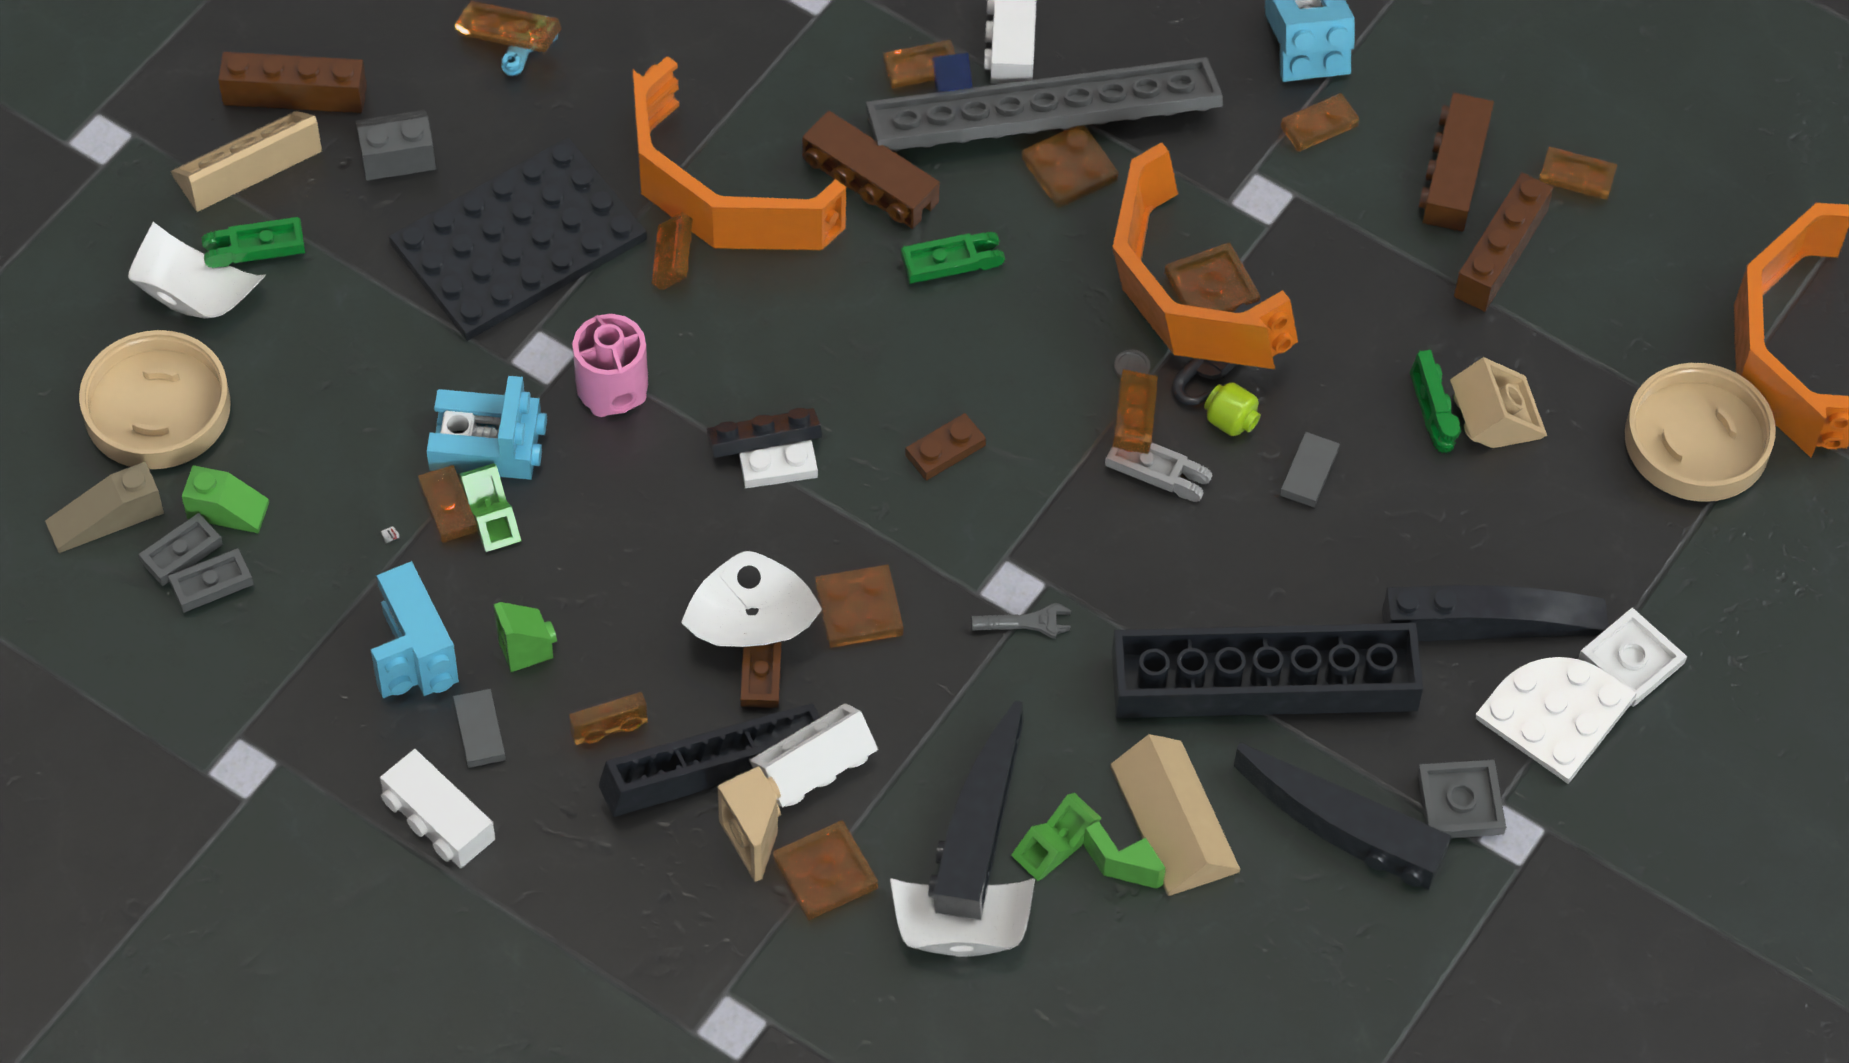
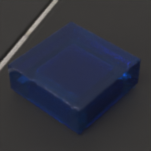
M968 53L932 58L937 92L973 88Z

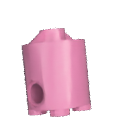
M616 314L597 315L585 321L576 331L572 343L575 381L579 398L598 417L625 413L643 404L646 400L648 388L647 353L643 331L634 321Z

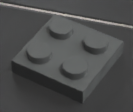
M1495 759L1419 764L1417 774L1425 823L1452 835L1451 838L1505 834L1506 822Z

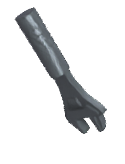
M1053 603L1029 614L971 616V630L1030 629L1040 631L1050 638L1056 639L1057 634L1065 633L1071 628L1070 625H1057L1056 615L1069 616L1071 610L1059 603Z

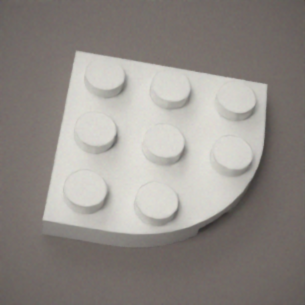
M1565 657L1545 658L1530 662L1507 676L1476 713V720L1569 784L1636 699L1637 693L1591 663Z

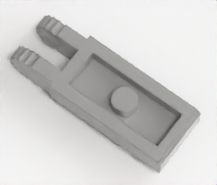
M1124 431L1119 432L1105 460V466L1169 492L1174 491L1179 497L1193 502L1201 500L1204 494L1203 490L1199 485L1180 478L1181 474L1183 473L1189 480L1196 481L1202 485L1209 484L1213 476L1209 469L1188 460L1187 456Z

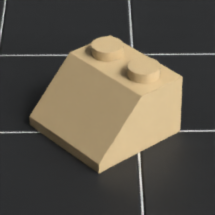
M1483 357L1450 379L1455 392L1453 395L1454 401L1461 410L1465 420L1464 430L1472 441L1479 442L1490 448H1497L1539 440L1547 436L1525 375Z
M759 766L718 785L719 822L755 882L763 877L778 833V816L781 815L778 805V798L781 797L779 788L771 776L765 777Z

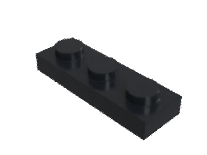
M795 408L788 413L773 416L758 415L751 420L741 422L726 421L719 423L717 426L707 428L708 441L714 458L822 438L821 424L814 408Z

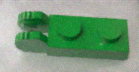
M298 217L228 227L229 229L207 233L201 239L203 248L209 250L204 254V263L212 268L228 267L233 261L234 263L305 253L301 221Z
M992 231L974 235L968 233L901 248V257L910 284L979 270V268L988 270L1003 265L1006 260L1003 251L993 249L999 245L1000 241L997 233Z
M1419 351L1410 370V376L1427 431L1432 442H1434L1433 446H1435L1438 452L1447 453L1453 450L1456 444L1455 440L1460 435V422L1458 417L1451 413V399L1448 394L1444 393L1441 383V367L1438 363H1435L1432 351Z

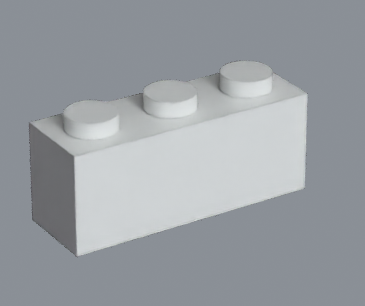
M988 0L987 14L994 15V20L987 21L986 42H992V49H985L984 70H991L990 84H1006L1032 80L1036 0Z
M844 703L750 759L753 769L759 766L766 778L771 776L775 780L781 797L778 798V805L784 807L799 803L805 797L804 794L812 789L832 783L836 779V775L845 769L862 765L867 761L868 756L877 751L878 748L862 712Z
M413 749L380 777L383 791L381 798L393 812L401 811L407 817V823L418 836L426 835L433 842L435 851L443 860L448 862L451 859L461 869L495 840L493 822L416 749Z

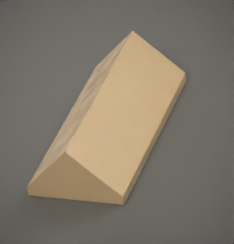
M294 111L172 170L171 173L197 212L322 152L317 120L314 115Z
M1148 734L1111 763L1110 768L1142 839H1147L1166 867L1163 886L1168 896L1240 873V867L1182 741Z

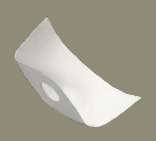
M153 222L134 258L128 278L171 310L188 316L206 319L221 316L231 310L266 275L246 273L231 266L222 268L208 267L204 263L203 253L184 244Z
M745 551L730 558L702 582L693 595L681 623L696 637L716 646H757L792 639L812 624L822 608L809 587L793 571L764 555ZM749 565L756 567L761 574L760 583L751 589L743 588L737 580L738 571L742 567ZM747 608L759 609L758 613L753 616L746 613Z
M890 878L895 913L902 939L907 946L919 950L958 957L985 955L1016 947L1023 939L1027 927L1035 878L1019 883L989 885L981 920L935 913L934 898L928 897L929 885L906 883Z

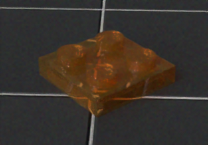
M1085 125L1072 127L1022 151L1023 161L1057 208L1063 207L1118 181L1119 172Z
M1230 242L1165 265L1164 273L1183 305L1234 312L1242 303L1250 305L1260 301L1261 296Z
M889 564L815 577V585L830 648L903 635L904 627Z
M843 820L774 851V860L808 920L878 889L876 876Z

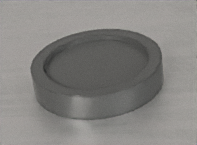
M1125 350L1115 359V374L1123 382L1130 384L1140 383L1150 373V360L1141 351Z

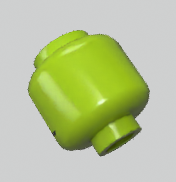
M1234 382L1227 383L1224 386L1221 384L1217 385L1208 396L1204 406L1207 410L1208 421L1230 436H1238L1245 430L1251 432L1261 417V414L1257 412L1259 405L1257 397Z

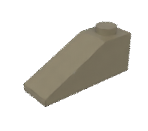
M146 462L109 475L45 520V523L58 553L164 514L158 488Z

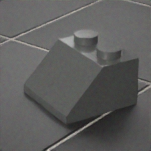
M425 110L355 121L366 181L436 170L433 142Z

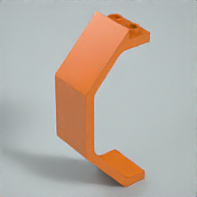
M667 56L659 64L652 65L646 71L644 77L633 70L641 194L711 247L724 249L823 250L846 229V186L836 179L819 195L811 199L720 196L653 147L650 132L679 107V101L674 98V93L679 89V83L673 77V72L678 68V63Z
M1161 142L1133 158L1130 164L1113 242L1114 256L1123 291L1174 355L1275 369L1273 357L1288 351L1292 345L1298 343L1289 297L1282 290L1253 308L1241 313L1195 307L1174 302L1141 261L1150 213L1157 206L1178 195L1170 153Z
M1815 203L1754 258L1746 267L1734 304L1736 373L1747 379L1761 392L1772 410L1775 425L1811 458L1816 446L1826 449L1848 448L1849 396L1812 392L1767 350L1764 343L1763 295L1802 258L1806 256H1839L1849 228V205Z

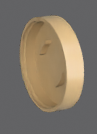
M166 330L135 333L119 339L106 347L87 368L79 393V402L85 427L96 447L118 463L132 467L146 462L149 469H165L181 465L209 449L223 432L231 407L226 374L214 352L191 336Z
M1705 363L1678 364L1665 368L1649 377L1636 392L1625 425V443L1629 456L1638 471L1650 483L1670 495L1686 500L1703 502L1728 499L1751 487L1766 468L1776 435L1772 410L1761 392L1739 374L1720 366Z

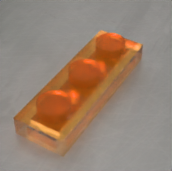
M476 1L469 3L455 23L459 35L543 53L548 50L562 29L557 18Z
M1122 370L1112 447L1124 449L1128 452L1149 454L1152 442L1158 376Z

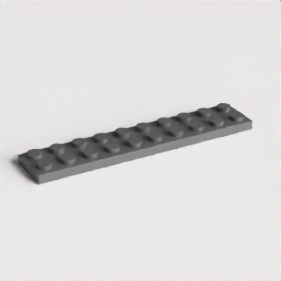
M1205 57L866 102V110L874 140L877 141L878 146L884 145L891 151L896 152L905 148L932 147L936 144L951 142L964 143L974 139L1001 138L1005 135L1019 133L1033 134L1042 130L1069 129L1074 126L1087 124L1101 125L1110 121L1138 120L1142 117L1156 115L1169 116L1178 112L1194 110L1206 111L1210 108L1223 107V94L1208 58Z

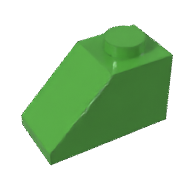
M194 465L182 494L188 520L200 513L209 524L253 533H259L269 505L267 497L229 472Z
M504 602L493 604L498 643L510 672L553 658L552 643L557 642L556 633L550 620L544 622L539 609Z

